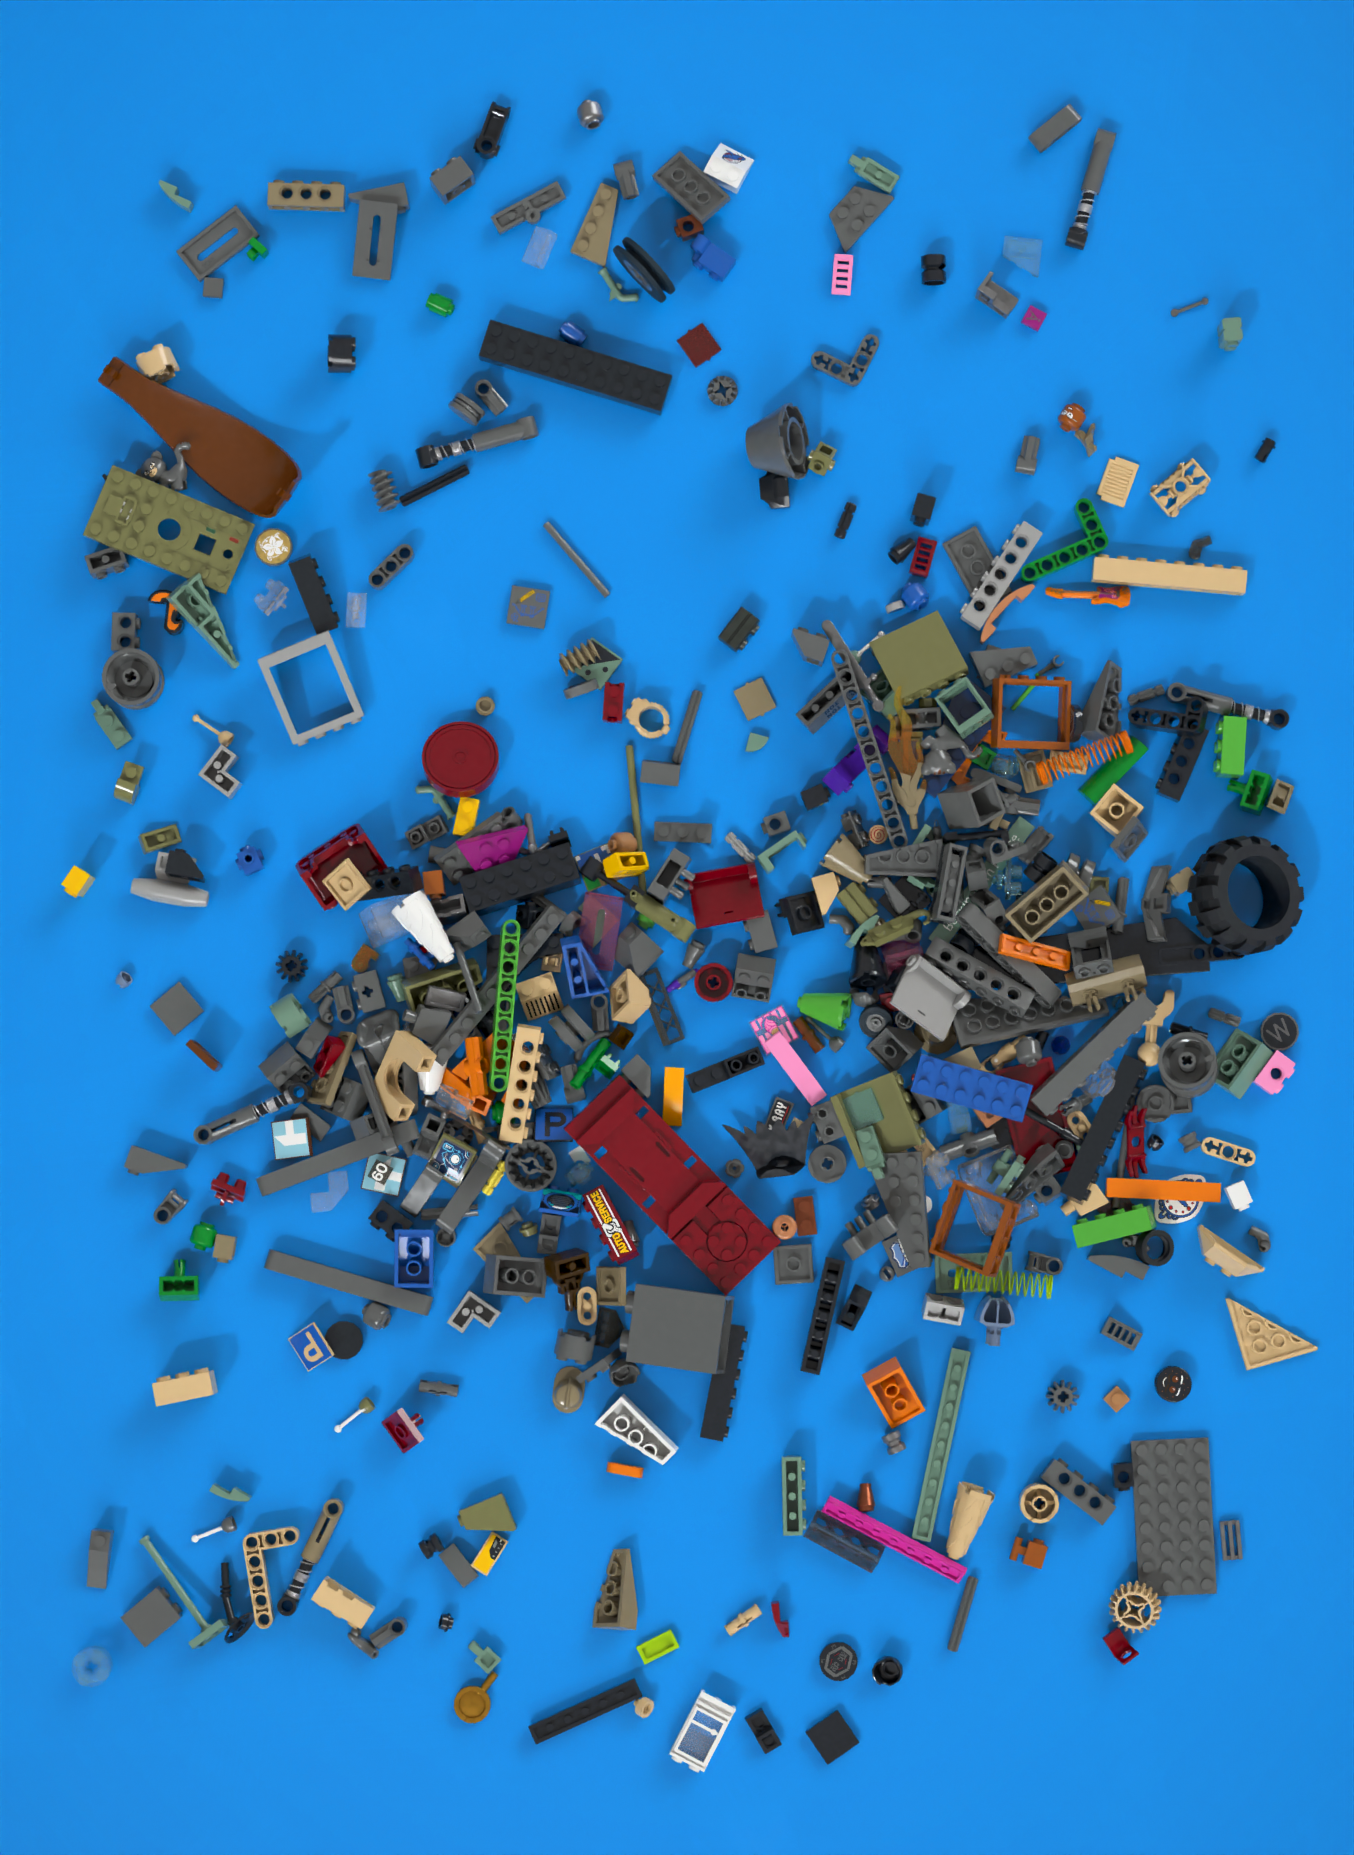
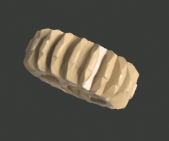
M1130 1581L1127 1582V1587L1121 1584L1120 1590L1117 1588L1114 1590L1115 1595H1111L1110 1600L1112 1602H1109V1608H1112L1109 1613L1114 1615L1113 1622L1119 1621L1118 1628L1124 1625L1125 1632L1131 1628L1133 1634L1136 1629L1142 1633L1144 1628L1150 1630V1625L1155 1626L1156 1620L1160 1618L1159 1613L1162 1610L1159 1606L1161 1600L1156 1599L1158 1594L1152 1593V1587L1146 1589L1145 1583L1142 1586H1138V1581H1135L1133 1586ZM1125 1598L1127 1606H1125L1124 1610H1121L1120 1601ZM1149 1604L1151 1612L1148 1616H1145L1143 1609ZM1132 1605H1135V1607L1138 1606L1139 1608H1132Z

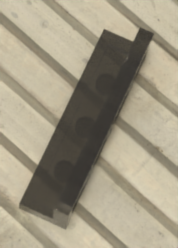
M658 968L646 971L639 979L648 989L649 987L654 989L652 994L649 990V997L651 998L649 1011L663 1047L685 1039ZM652 973L656 974L658 981L655 987L647 984L645 976ZM658 984H660L662 990L657 988ZM656 990L664 994L665 998L662 1005L653 1000ZM665 1002H667L669 1008L664 1006ZM656 1005L661 1007L659 1012L656 1008ZM662 1008L671 1012L672 1016L669 1023L660 1018ZM663 1023L667 1024L666 1030L664 1028ZM669 1026L676 1028L680 1037L669 1041L667 1036Z
M818 1509L804 1533V1537L870 1573L873 1572L879 1563L886 1547ZM817 1519L824 1520L827 1526H821L816 1523ZM834 1529H841L844 1535L836 1534ZM855 1537L859 1539L861 1544H854L851 1538ZM868 1547H874L879 1550L877 1556L871 1553Z

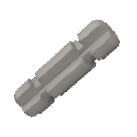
M733 832L728 833L725 836L728 844L731 843V847L741 857H744L747 863H752L756 856L752 852L750 853L749 849L739 839H736L737 836Z

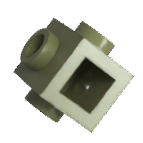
M820 441L816 450L812 449L807 458L810 461L807 468L816 474L825 476L828 470L832 471L836 463L833 459L837 449Z

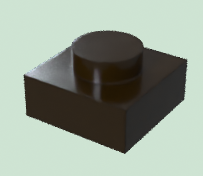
M618 1024L608 1040L624 1050L634 1034Z

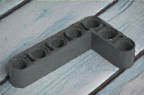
M492 1139L488 1140L478 1160L435 1223L437 1226L449 1234L453 1233L502 1160L506 1151L504 1147Z

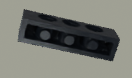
M1191 724L1190 729H1195L1197 725ZM1204 729V732L1199 736L1177 734L1180 738L1178 743L1174 742L1170 753L1173 754L1170 761L1166 760L1162 770L1165 771L1163 779L1159 777L1155 786L1158 789L1157 795L1176 803L1180 801L1209 730ZM1185 739L1192 741L1193 747L1191 749L1184 747L1183 742ZM1183 757L1186 762L1185 766H1178L1176 758ZM1169 775H1176L1178 777V783H1170L1168 779Z
M410 864L399 866L398 869H394L391 866L382 869L383 871L372 869L365 874L359 871L372 889L358 901L412 894L424 887L418 866L410 867Z

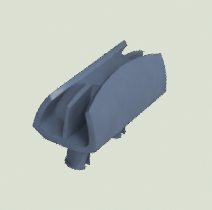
M988 1295L980 1301L974 1319L987 1326L985 1344L1000 1346L1001 1329L1015 1324L1012 1307L1003 1296L993 1298L991 1295Z

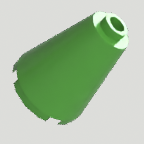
M804 993L802 997H799L797 1007L800 1008L801 1013L837 1030L844 1031L847 1026L844 1020L850 1016L852 998L850 993Z

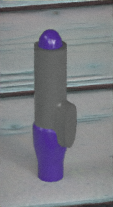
M692 969L674 980L666 987L668 993L675 989L679 990L687 985V981L695 977L699 969Z

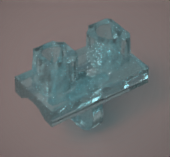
M1006 860L1005 875H1003L1002 870H999L996 875L992 876L991 882L997 885L998 890H1001L1002 886L1005 885V900H1011V895H1022V882H1012V879L1023 878V866L1012 865V860Z

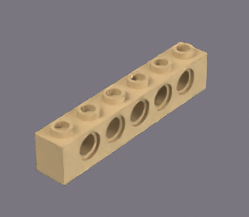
M518 1024L499 1140L522 1144L523 1139H527L529 1128L525 1127L526 1120H530L532 1111L528 1106L529 1101H533L535 1090L531 1089L532 1082H536L538 1071H535V1063L540 1062L541 1052H538V1045L543 1044L544 1033H541V1027ZM531 1042L534 1048L527 1051L524 1049L523 1043ZM528 1061L531 1067L526 1070L522 1069L520 1062ZM521 1079L525 1080L527 1082V1087L519 1088L517 1086V1081ZM517 1098L522 1099L524 1106H515L514 1100ZM517 1117L521 1120V1124L514 1126L511 1124V1119Z

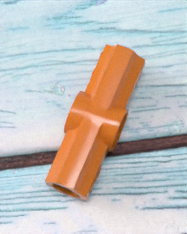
M482 1037L466 1038L467 1060L464 1062V1071L469 1076L471 1097L488 1095L486 1074L489 1072V1062L484 1057Z

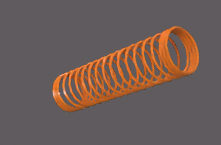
M1122 730L1120 734L1116 733V739L1113 735H1110V741L1105 737L1104 743L1099 739L1098 745L1093 741V748L1087 743V750L1084 746H1081V752L1078 748H1075V754L1070 750L1069 756L1064 752V759L1058 754V761L1053 756L1052 763L1048 758L1046 759V765L1043 761L1035 763L1042 785L1049 783L1044 767L1053 783L1048 762L1057 780H1059L1054 760L1059 767L1062 777L1065 778L1060 758L1070 776L1065 755L1075 774L1076 771L1071 753L1078 764L1080 772H1082L1077 751L1087 770L1088 767L1083 749L1088 756L1091 766L1094 767L1088 746L1097 764L1100 765L1094 744L1102 757L1103 763H1105L1100 742L1107 753L1109 761H1111L1106 740L1112 749L1115 759H1117L1112 744L1113 738L1122 757L1117 735L1125 748L1126 754L1133 753V746L1127 731Z

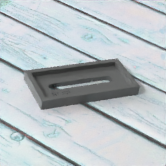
M360 199L352 276L391 280L398 213L397 203ZM375 215H379L381 222L377 262L375 265H371L369 260L373 220Z
M235 205L176 252L198 281L202 282L204 277L211 275L247 247L252 237L257 239L260 235ZM232 229H238V233L204 260H198L200 253L204 252Z

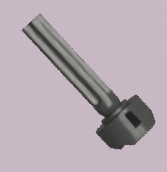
M538 896L530 900L537 903L538 907H543L544 909L549 904L565 917L560 922L559 931L567 937L572 936L573 931L586 922V918L575 910L567 915L566 912L544 896Z

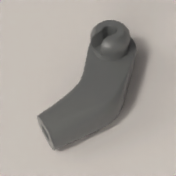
M352 1628L351 1632H348L347 1635L349 1640L370 1658H377L379 1651L369 1640L360 1636V1629Z

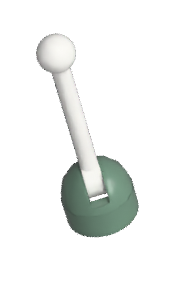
M879 631L878 636H876L872 641L884 636L885 633L883 631ZM869 643L860 651H851L858 664L862 659L861 654L869 648Z

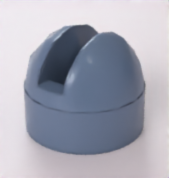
M121 971L115 981L116 985H120V988H126L133 982V979L127 972Z

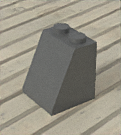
M994 777L951 786L937 794L949 829L981 827L1006 813Z

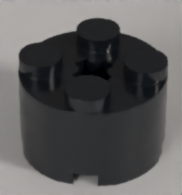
M328 334V373H351V371H355L356 356H352V352H355L356 338L351 335Z

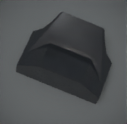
M767 472L765 476L759 478L760 498L769 504L770 509L790 508L788 477Z

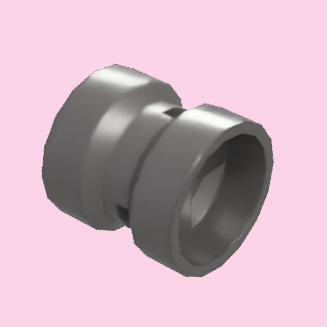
M899 1430L881 1437L888 1446L887 1451L889 1455L907 1448L905 1443L900 1441L901 1434Z

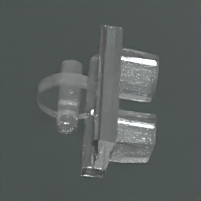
M269 579L265 586L269 590L268 594L264 596L260 593L254 598V602L258 605L257 607L269 616L273 610L276 612L279 607L283 609L287 607L283 602L287 598L285 594L289 589L279 580Z
M348 592L346 627L365 628L367 593Z
M934 1150L932 1155L925 1159L927 1168L924 1169V1176H930L931 1180H934L937 1190L943 1189L947 1184L952 1183L956 1179L955 1172L953 1170L947 1171L946 1169L950 1161L948 1154H940L939 1150Z

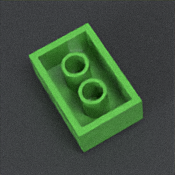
M1223 716L1216 723L1215 734H1218V740L1214 743V753H1217V759L1213 762V772H1216V777L1239 779L1244 775L1247 717Z

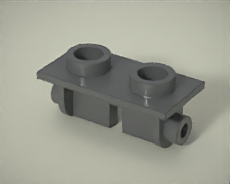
M853 810L841 815V822L845 832L850 830L853 832L847 837L854 847L859 850L862 847L870 846L869 835L862 827L860 814Z

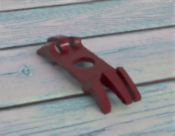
M1134 1105L1132 1110L1128 1112L1124 1122L1127 1128V1159L1125 1164L1130 1177L1139 1178L1138 1164L1142 1173L1148 1174L1145 1165L1146 1154L1144 1153V1127H1146L1144 1117L1147 1108H1142L1137 1116L1138 1105ZM1138 1136L1139 1144L1133 1147L1132 1139Z

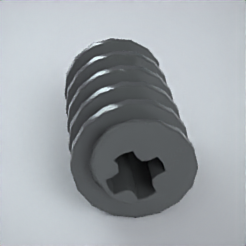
M378 470L368 474V477L372 478L370 484L375 485L372 487V491L377 492L374 498L379 499L376 503L377 506L381 507L379 512L392 510L401 503V500L394 499L399 493L392 492L397 487L390 486V483L394 481V478H388L392 471Z

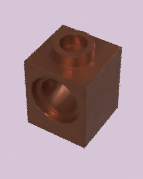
M692 214L676 220L677 226L674 227L677 237H681L683 242L697 237L699 233L704 234L703 225ZM686 224H691L694 228L692 231L687 232L683 227Z

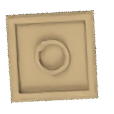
M349 858L345 859L322 880L345 911L350 909L372 889Z

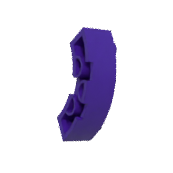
M876 724L872 730L880 754L884 756L891 747L888 745L893 740ZM858 743L854 747L856 751L851 750L822 779L838 796L843 791L847 793L854 786L852 782L866 769ZM871 744L866 745L864 751L867 754H872L875 751V747Z

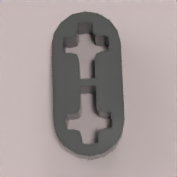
M596 678L570 686L564 689L563 692L566 699H570L598 689L599 685Z

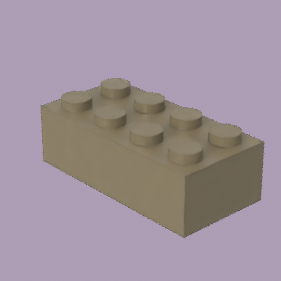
M1063 860L1006 909L1005 916L1032 943L1088 896L1089 887Z

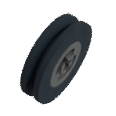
M625 237L622 240L625 249L619 245L613 248L615 256L626 271L649 295L658 302L663 303L666 300L663 290L668 294H672L675 291L673 283L641 246L631 238Z

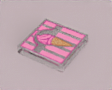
M782 1004L748 1022L766 1056L770 1055L771 1052L764 1042L778 1031L781 1032L789 1044L800 1038Z

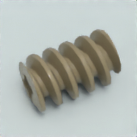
M587 639V646L581 642L580 649L573 646V653L568 649L566 650V656L559 653V663L567 677L568 670L575 673V666L581 670L582 663L588 667L589 659L596 663L595 656L599 659L600 656L592 641Z

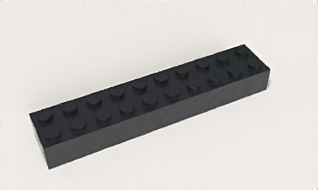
M494 320L489 321L479 353L481 361L660 416L672 383V375Z

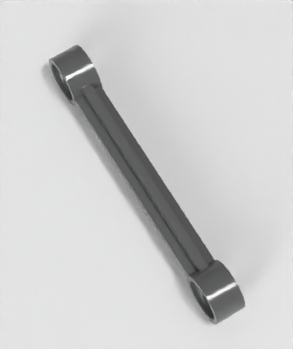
M361 1048L351 1052V1056L358 1070L382 1137V1144L387 1155L391 1156L398 1153L399 1148L372 1078L368 1060Z

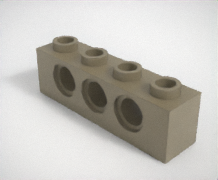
M283 180L268 182L267 205L271 210L345 212L346 189L340 182H330V184H322L320 181H312L311 184H305L303 181L298 180L292 181V183H285ZM286 191L293 192L290 198H284L283 194ZM304 192L312 193L310 198H302ZM324 192H329L331 195L328 199L324 200L321 198Z

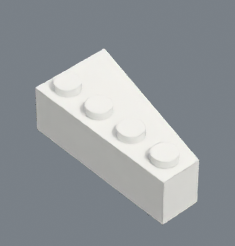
M625 1394L595 1423L598 1427H602L613 1436H617L628 1445L637 1448L662 1465L679 1449Z

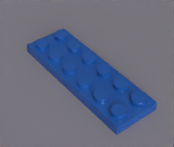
M920 1054L910 1091L1023 1122L1033 1085Z

